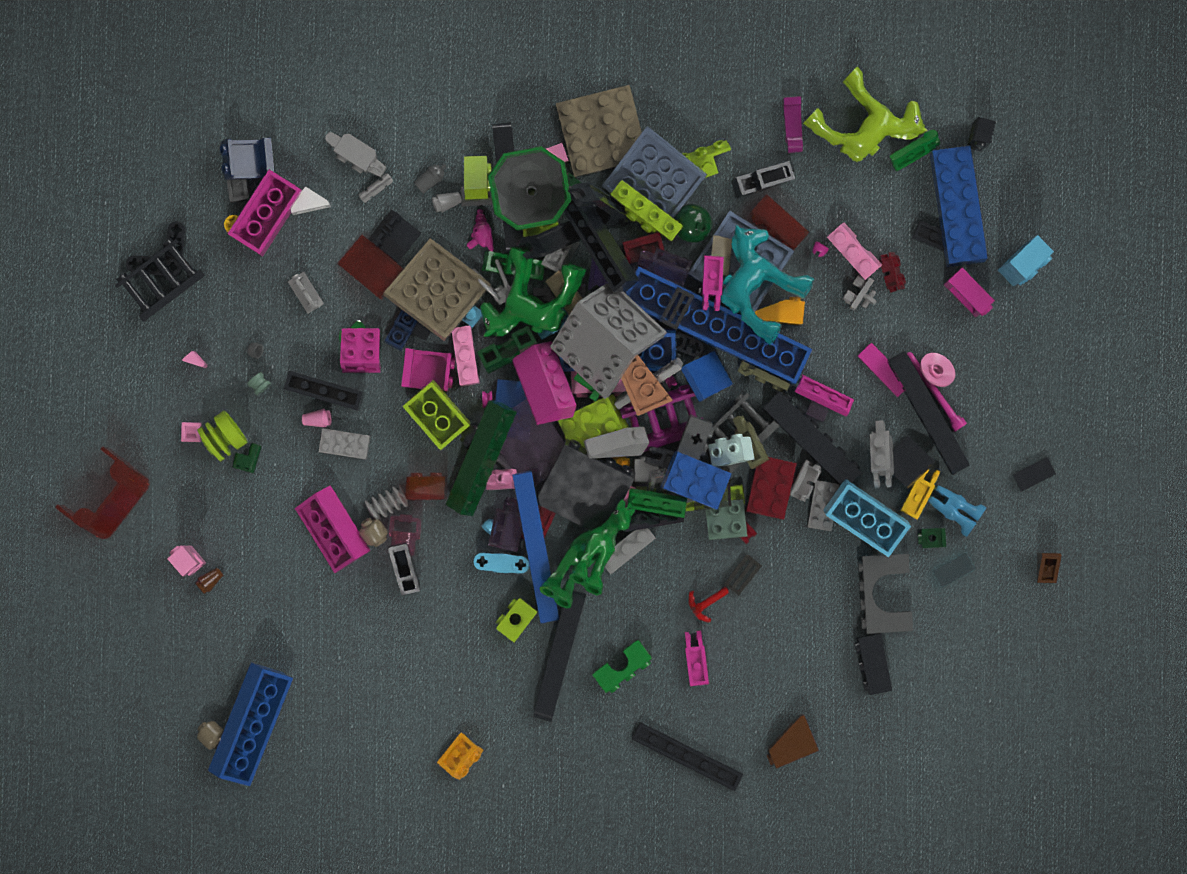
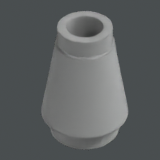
M459 192L437 194L436 197L432 198L434 209L436 212L441 211L443 213L461 203Z

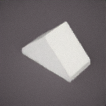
M305 187L292 206L291 213L297 215L329 208L331 205L329 201Z

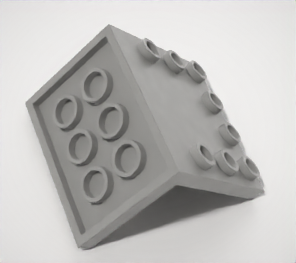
M607 283L577 302L550 347L606 399L610 396L635 356L662 339L667 332L625 292L614 293Z

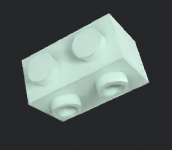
M742 434L732 435L730 440L726 438L716 439L715 443L708 445L711 463L714 467H725L755 460L751 437H743Z

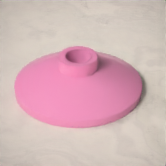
M928 353L922 358L920 362L921 372L930 383L939 387H946L954 381L955 369L945 356L938 353Z

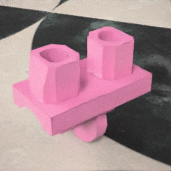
M517 469L492 470L486 484V490L515 489L512 474H516Z

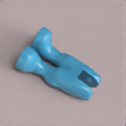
M937 485L934 490L945 497L943 502H940L938 499L930 496L928 502L941 512L945 518L956 521L961 526L962 535L967 537L976 525V522L962 515L958 509L965 511L974 520L978 521L987 507L981 504L977 506L969 504L962 495H957Z

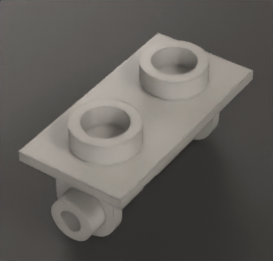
M305 272L294 275L288 281L307 314L324 304Z
M805 460L792 486L790 495L804 502L806 499H809L813 490V486L809 485L810 481L816 483L821 473V467Z

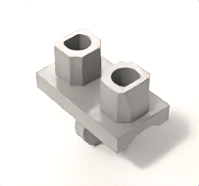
M858 275L852 284L860 289L859 293L856 295L848 290L842 298L850 305L849 308L854 311L862 299H864V302L861 306L867 308L869 303L872 305L876 304L877 301L873 299L876 292L871 289L870 293L866 294L874 282L870 277L865 280L862 276Z

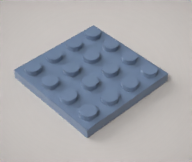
M647 126L602 187L609 193H612L620 181L623 180L674 218L707 174Z
M729 211L714 235L732 239L735 234L736 225L744 229L758 228ZM770 235L767 241L754 248L758 255L768 259L780 271L784 269L794 254V250ZM713 237L688 273V276L701 284L703 257L711 256ZM731 249L729 274L733 276L740 267V263L737 261L733 249ZM764 280L760 287L749 295L751 308L754 312L773 286V282Z

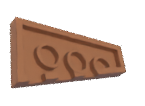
M639 355L635 356L621 380L637 416L673 400Z

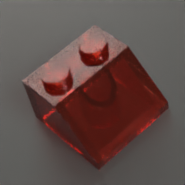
M411 473V477L406 479L405 500H446V476H442V473H430V476L423 477V473Z

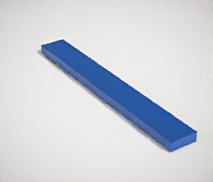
M532 471L512 474L540 623L559 620L556 602L553 598L542 594L539 589L542 583L551 575Z

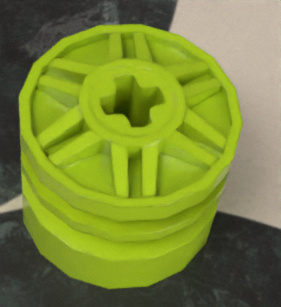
M225 410L214 417L216 427H213L209 422L205 423L209 432L203 427L197 429L204 446L220 462L225 459L222 450L228 456L231 455L228 447L230 444L238 450L248 443L238 425Z

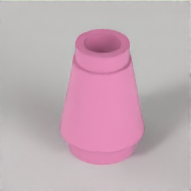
M321 409L302 415V423L307 426L326 428L332 422L330 410Z

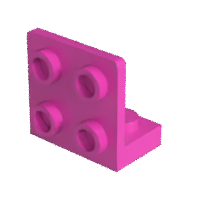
M343 328L341 332L340 356L342 373H381L379 359L380 329Z

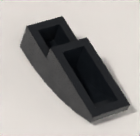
M790 161L736 177L731 180L738 199L795 179Z
M407 542L388 546L401 595L419 592L420 583Z

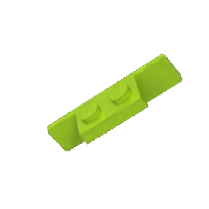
M719 140L711 146L699 147L694 152L682 154L707 174L706 177L718 174L714 156L730 151L731 147L727 140Z
M623 180L620 181L611 193V197L625 206V215L634 222L636 220L642 224V229L648 233L652 232L655 234L658 231L672 241L683 227L682 224Z

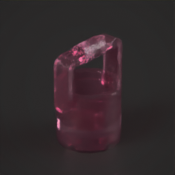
M406 514L392 516L389 524V537H392L391 546L407 542L411 556H415L416 540L420 539L421 519L413 518L412 515ZM394 521L417 522L416 533L394 531Z

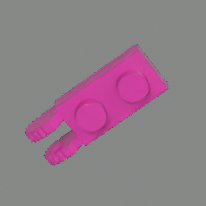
M703 257L702 310L708 309L709 295L715 296L714 311H719L724 257Z
M701 630L696 631L698 646L691 647V636L689 632H685V652L690 686L709 684Z

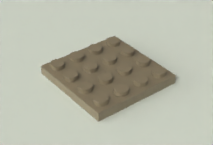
M630 85L556 103L575 178L616 168L642 133Z
M430 238L385 290L383 295L445 341L487 291L478 282V279H481L489 287L491 284Z

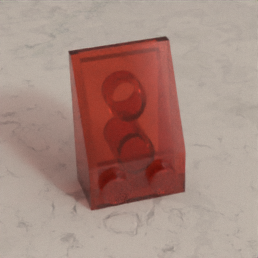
M363 235L359 237L337 263L380 300L385 297L383 295L385 290L403 271L400 265Z

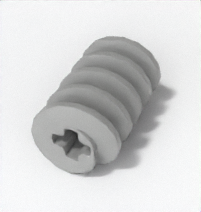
M400 484L399 490L394 486L392 487V493L385 490V497L379 493V500L371 497V504L365 500L371 516L380 520V514L384 517L388 516L387 510L393 514L394 507L397 510H401V503L405 507L408 506L407 497Z

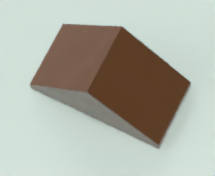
M1037 553V583H1057L1062 557L1061 553Z

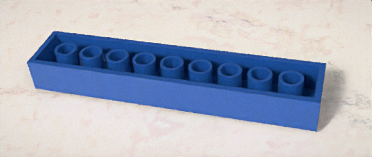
M639 266L636 268L635 274L639 281L625 293L650 317L791 384L797 383L812 351L811 348L782 334H778L774 342L769 345L763 338L757 336L749 325L742 321L740 314H733L731 310L721 305L719 311H714V302L708 300V309L702 310V296Z

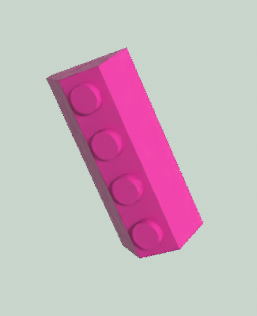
M269 169L228 232V235L263 257L291 214V208L302 190Z
M552 341L535 344L513 358V364L537 425L571 418L574 416L577 406L557 353L550 347Z
M331 485L315 493L295 508L334 573H337L371 551L360 536L356 525L351 520Z

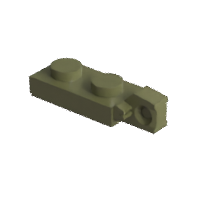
M742 361L738 372L744 376L753 374L755 375L754 379L765 384L766 381L772 383V388L780 392L783 389L788 390L790 386L789 382L745 361Z
M737 416L732 419L737 428L734 430V435L742 434L743 437H751L755 460L747 461L749 467L754 469L769 460L751 423L746 422L743 416Z

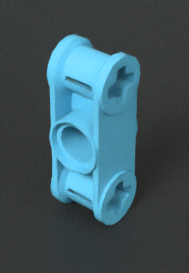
M479 553L474 558V565L479 570L497 573H524L529 569V561L523 556L503 553ZM481 556H484V559L488 560V563L484 564V567H481V564L477 563V560L481 559ZM520 559L523 560V563H526V567H523L522 570H519V567L515 565Z

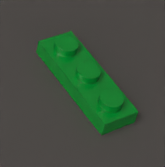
M630 488L628 508L685 518L688 498Z

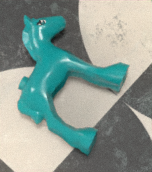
M736 225L731 245L736 259L740 263V267L733 276L729 274L723 282L725 288L720 300L732 310L733 314L740 311L742 321L749 325L757 336L763 338L765 342L771 345L780 333L782 324L764 321L758 317L751 308L749 295L759 288L764 280H767L804 299L813 286L814 278L808 275L793 277L780 271L768 259L758 255L754 250L756 246L768 240L769 234L767 230L744 229Z

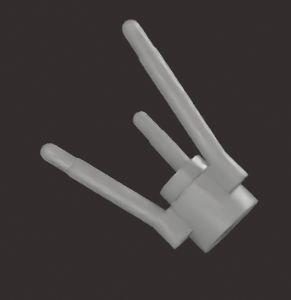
M496 259L495 262L505 287L499 285L494 289L481 279H478V282L500 305L506 301L511 287L507 282L499 260ZM473 269V271L484 278L476 269Z

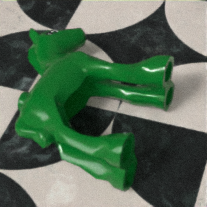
M518 246V248L510 247L509 255L515 266L514 280L506 297V304L502 313L490 302H484L480 306L486 330L484 337L504 336L516 327L520 321L532 325L531 330L542 333L543 330L557 331L561 326L562 319L566 315L563 309L571 305L587 269L573 264L562 265L561 272L564 280L562 290L556 299L545 304L537 297L527 293L533 258L527 259L522 255L530 250Z
M621 500L605 523L574 539L557 569L540 586V592L547 597L553 598L559 606L564 608H571L572 593L575 583L581 584L591 594L601 595L604 588L602 574L607 562L615 551V537L620 530L629 528L631 516L635 509L625 507V502ZM595 562L590 577H588V567ZM573 565V570L561 589V581L569 567Z

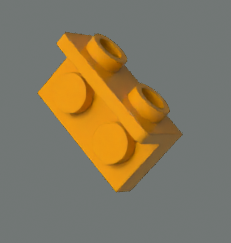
M460 733L437 763L452 777L460 780L467 775L472 764L480 759L483 749L472 742L465 734Z

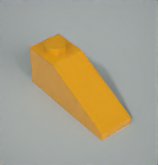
M789 297V300H783L755 311V314L764 321L801 326L803 325L805 301H801L799 297Z

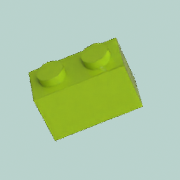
M487 156L464 157L465 199H488V191H490L488 175L492 168L491 163L487 162Z

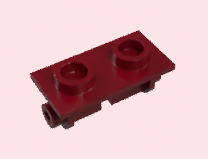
M895 252L881 255L879 262L882 264V272L890 271V275L884 276L887 290L889 289L891 293L897 291V288L898 290L905 289L906 280L903 273L900 272L899 266H901L899 256Z

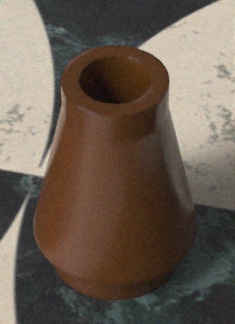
M216 567L214 570L198 577L195 584L203 594L210 593L224 575Z

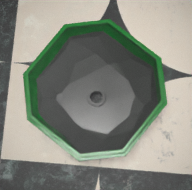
M542 146L503 153L488 175L494 214L516 230L556 223L571 202L565 162ZM531 188L535 189L534 195H529L528 193Z

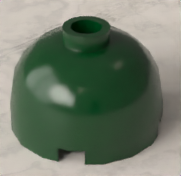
M687 204L675 215L674 219L683 226L677 234L682 240L698 243L709 236L713 223L711 215L705 208L697 204Z

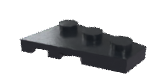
M635 509L631 516L629 528L624 531L628 532L684 522V518Z

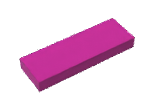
M870 343L857 357L896 397L900 396L904 392L902 383L898 382L887 362L888 359Z
M802 375L795 390L796 393L846 417L854 402V399L805 375Z

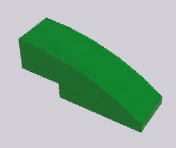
M492 251L485 252L482 271L500 274L495 262L498 259L505 275H515V266L509 254L506 255ZM533 259L529 279L543 280L545 266L541 264L542 261Z

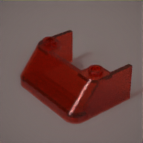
M102 446L100 450L115 460L110 468L111 477L118 482L95 513L88 508L78 509L74 513L65 505H56L55 508L75 524L96 537L108 539L115 533L149 489L150 482L144 474L113 450Z

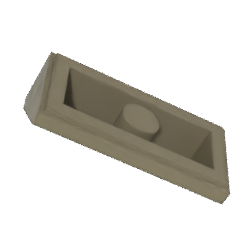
M713 235L711 256L724 257L723 277H727L730 269L732 239Z

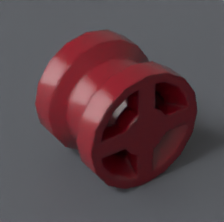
M746 522L747 537L739 538L747 545L749 539L755 537L757 533Z

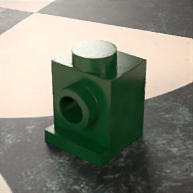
M945 528L920 529V533H917V544H921V548L946 547ZM931 534L935 536L933 542H930L928 539Z

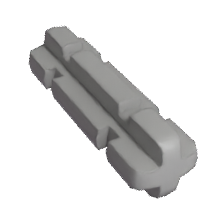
M388 173L383 175L381 180L378 179L371 184L366 191L364 190L359 194L364 203L370 200L371 196L374 197L385 188L384 186H388L393 182Z

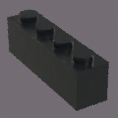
M288 371L283 388L287 391L360 411L365 395L362 391L293 371Z

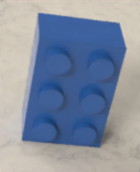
M674 451L660 487L717 510L732 473Z

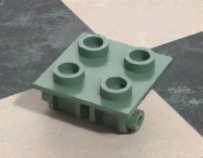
M743 499L721 501L717 510L705 506L709 540L747 537Z

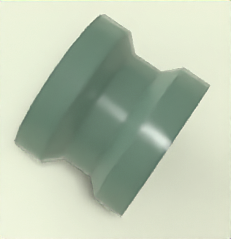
M260 372L247 385L252 387L254 393L258 396L271 383L265 380L264 374Z

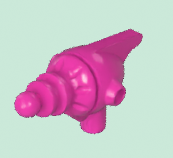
M478 209V215H476L475 220L476 224L471 235L473 239L467 243V247L473 249L479 244L482 247L487 246L488 250L493 251L491 226L486 222L483 210Z

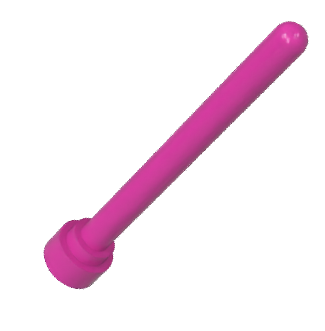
M908 352L907 355L919 376L950 418L951 428L956 432L966 425L967 422L963 417L961 418L955 414L938 388L923 376L920 363L913 353Z

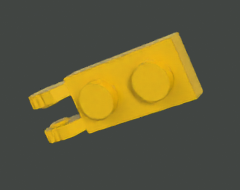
M928 469L913 484L900 509L901 512L918 520L935 487L934 484L940 474L938 470L933 473L930 482L924 480L925 475L929 471Z

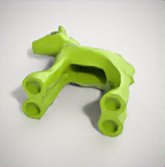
M858 66L842 82L865 107L869 115L862 122L857 133H839L832 130L825 124L823 113L819 108L803 123L816 135L826 139L833 146L841 145L840 152L847 154L856 162L862 161L869 154L873 156L880 149L878 144L887 135L898 139L911 140L927 131L924 128L925 125L921 118L918 102L910 101L907 103L903 118L895 117L886 106L882 105L867 92L864 87L863 73Z

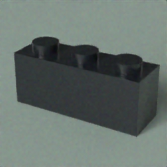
M881 634L857 637V642H854L856 654L860 653L861 661H858L860 673L864 672L865 680H862L864 692L867 691L869 695L893 691Z

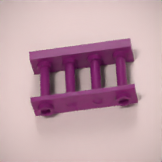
M682 385L679 389L667 392L673 401L662 406H666L671 427L660 429L655 410L647 412L653 432L647 434L649 445L644 452L648 451L650 446L657 448L680 441L687 422L681 424L678 422L673 403L684 400L688 416L691 414L697 417L691 397L696 395L690 385ZM629 402L620 408L622 418L628 417L631 427H639L637 414L632 403Z

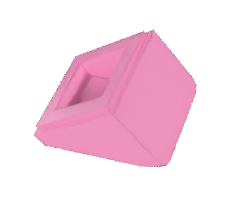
M191 351L182 359V361L203 368L207 367V364L195 351Z

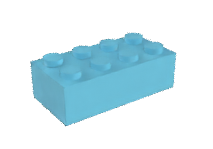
M1037 235L1014 253L998 271L1012 286L1017 284L1021 286L1028 280H1031L1038 273V269H1041L1052 260L1050 255L1054 251Z
M846 479L823 509L827 517L887 557L892 554L911 527L906 519Z

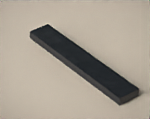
M642 722L639 723L632 737V740L733 791L736 790L743 776V773Z

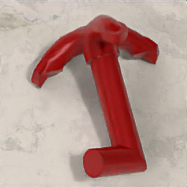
M723 587L697 604L693 595L694 591H690L688 598L689 606L699 620L711 622L712 619L701 612L726 596L729 590L727 587Z

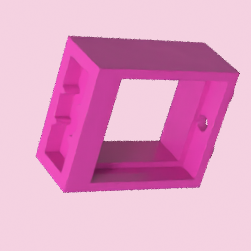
M963 268L959 269L943 284L974 317L984 316L993 308L991 304L995 300Z

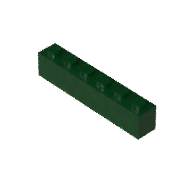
M489 400L445 504L460 515H474L517 411L502 402Z

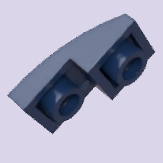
M401 310L394 322V326L385 339V343L402 351L418 321L404 310Z

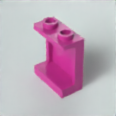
M406 348L402 387L423 389L434 380L444 392H449V388L453 387V377H450L451 369H455L456 358H452V353Z

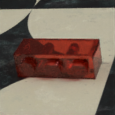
M767 194L750 213L752 215L751 219L756 224L765 226L771 237L775 238L776 236L781 243L792 250H795L810 233Z

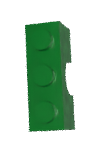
M638 639L623 650L628 658V664L623 670H614L607 662L592 673L605 693L608 691L613 693L621 687L619 683L624 679L626 681L632 679L636 675L634 672L637 669L641 668L643 670L651 664L649 660L652 657Z

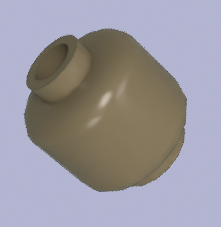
M367 518L361 523L362 527L359 530V534L367 545L377 547L387 540L388 530L380 519Z
M215 721L203 722L198 728L197 739L207 749H217L224 729Z

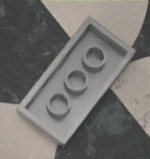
M322 428L319 452L367 460L371 436Z
M818 480L814 483L807 528L832 531L833 520L825 515L823 509L838 490L839 484Z

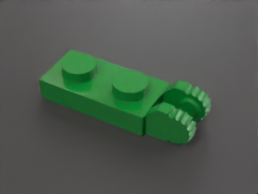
M933 129L925 132L923 137L890 155L889 157L895 171L901 170L938 147L940 140L937 131Z

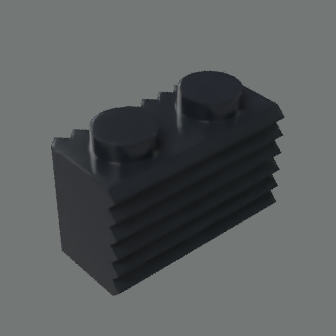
M978 117L972 124L967 145L972 146L971 149L977 151L985 149L992 142L991 139L994 135L996 122Z

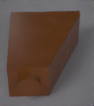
M803 713L798 715L768 748L769 754L766 755L770 765H774L776 769L819 751Z

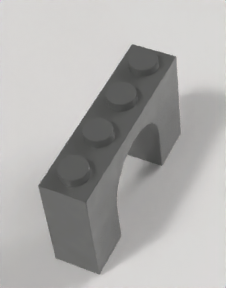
M891 554L889 557L886 555L860 556L861 560L857 561L858 572H861L862 579L859 580V591H863V599H860V610H864V618H861L862 630L865 629L867 634L913 631L911 611L885 612L877 607L872 596L873 587L882 576L910 573L909 554Z

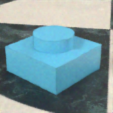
M474 305L462 321L473 329L482 317L481 310Z

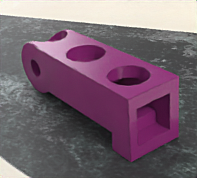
M801 96L783 98L782 104L787 152H802Z

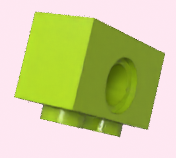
M521 598L518 600L513 599L507 607L510 609L507 615L502 614L496 621V624H498L496 629L512 642L517 640L538 612ZM512 614L520 615L521 621L519 624H513L510 621Z

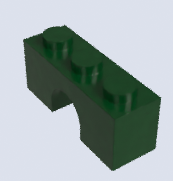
M529 326L511 334L512 337L507 342L500 345L493 343L477 352L488 374L513 362V358L537 344Z

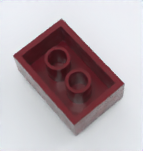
M768 457L769 460L754 469L745 512L784 520L797 463Z

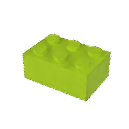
M434 380L403 405V408L440 450L471 424Z
M614 394L575 411L574 416L571 418L558 420L566 439H574L580 442L581 446L585 447L584 441L587 439L630 428L626 419L622 418L620 409H617L615 406L616 398Z

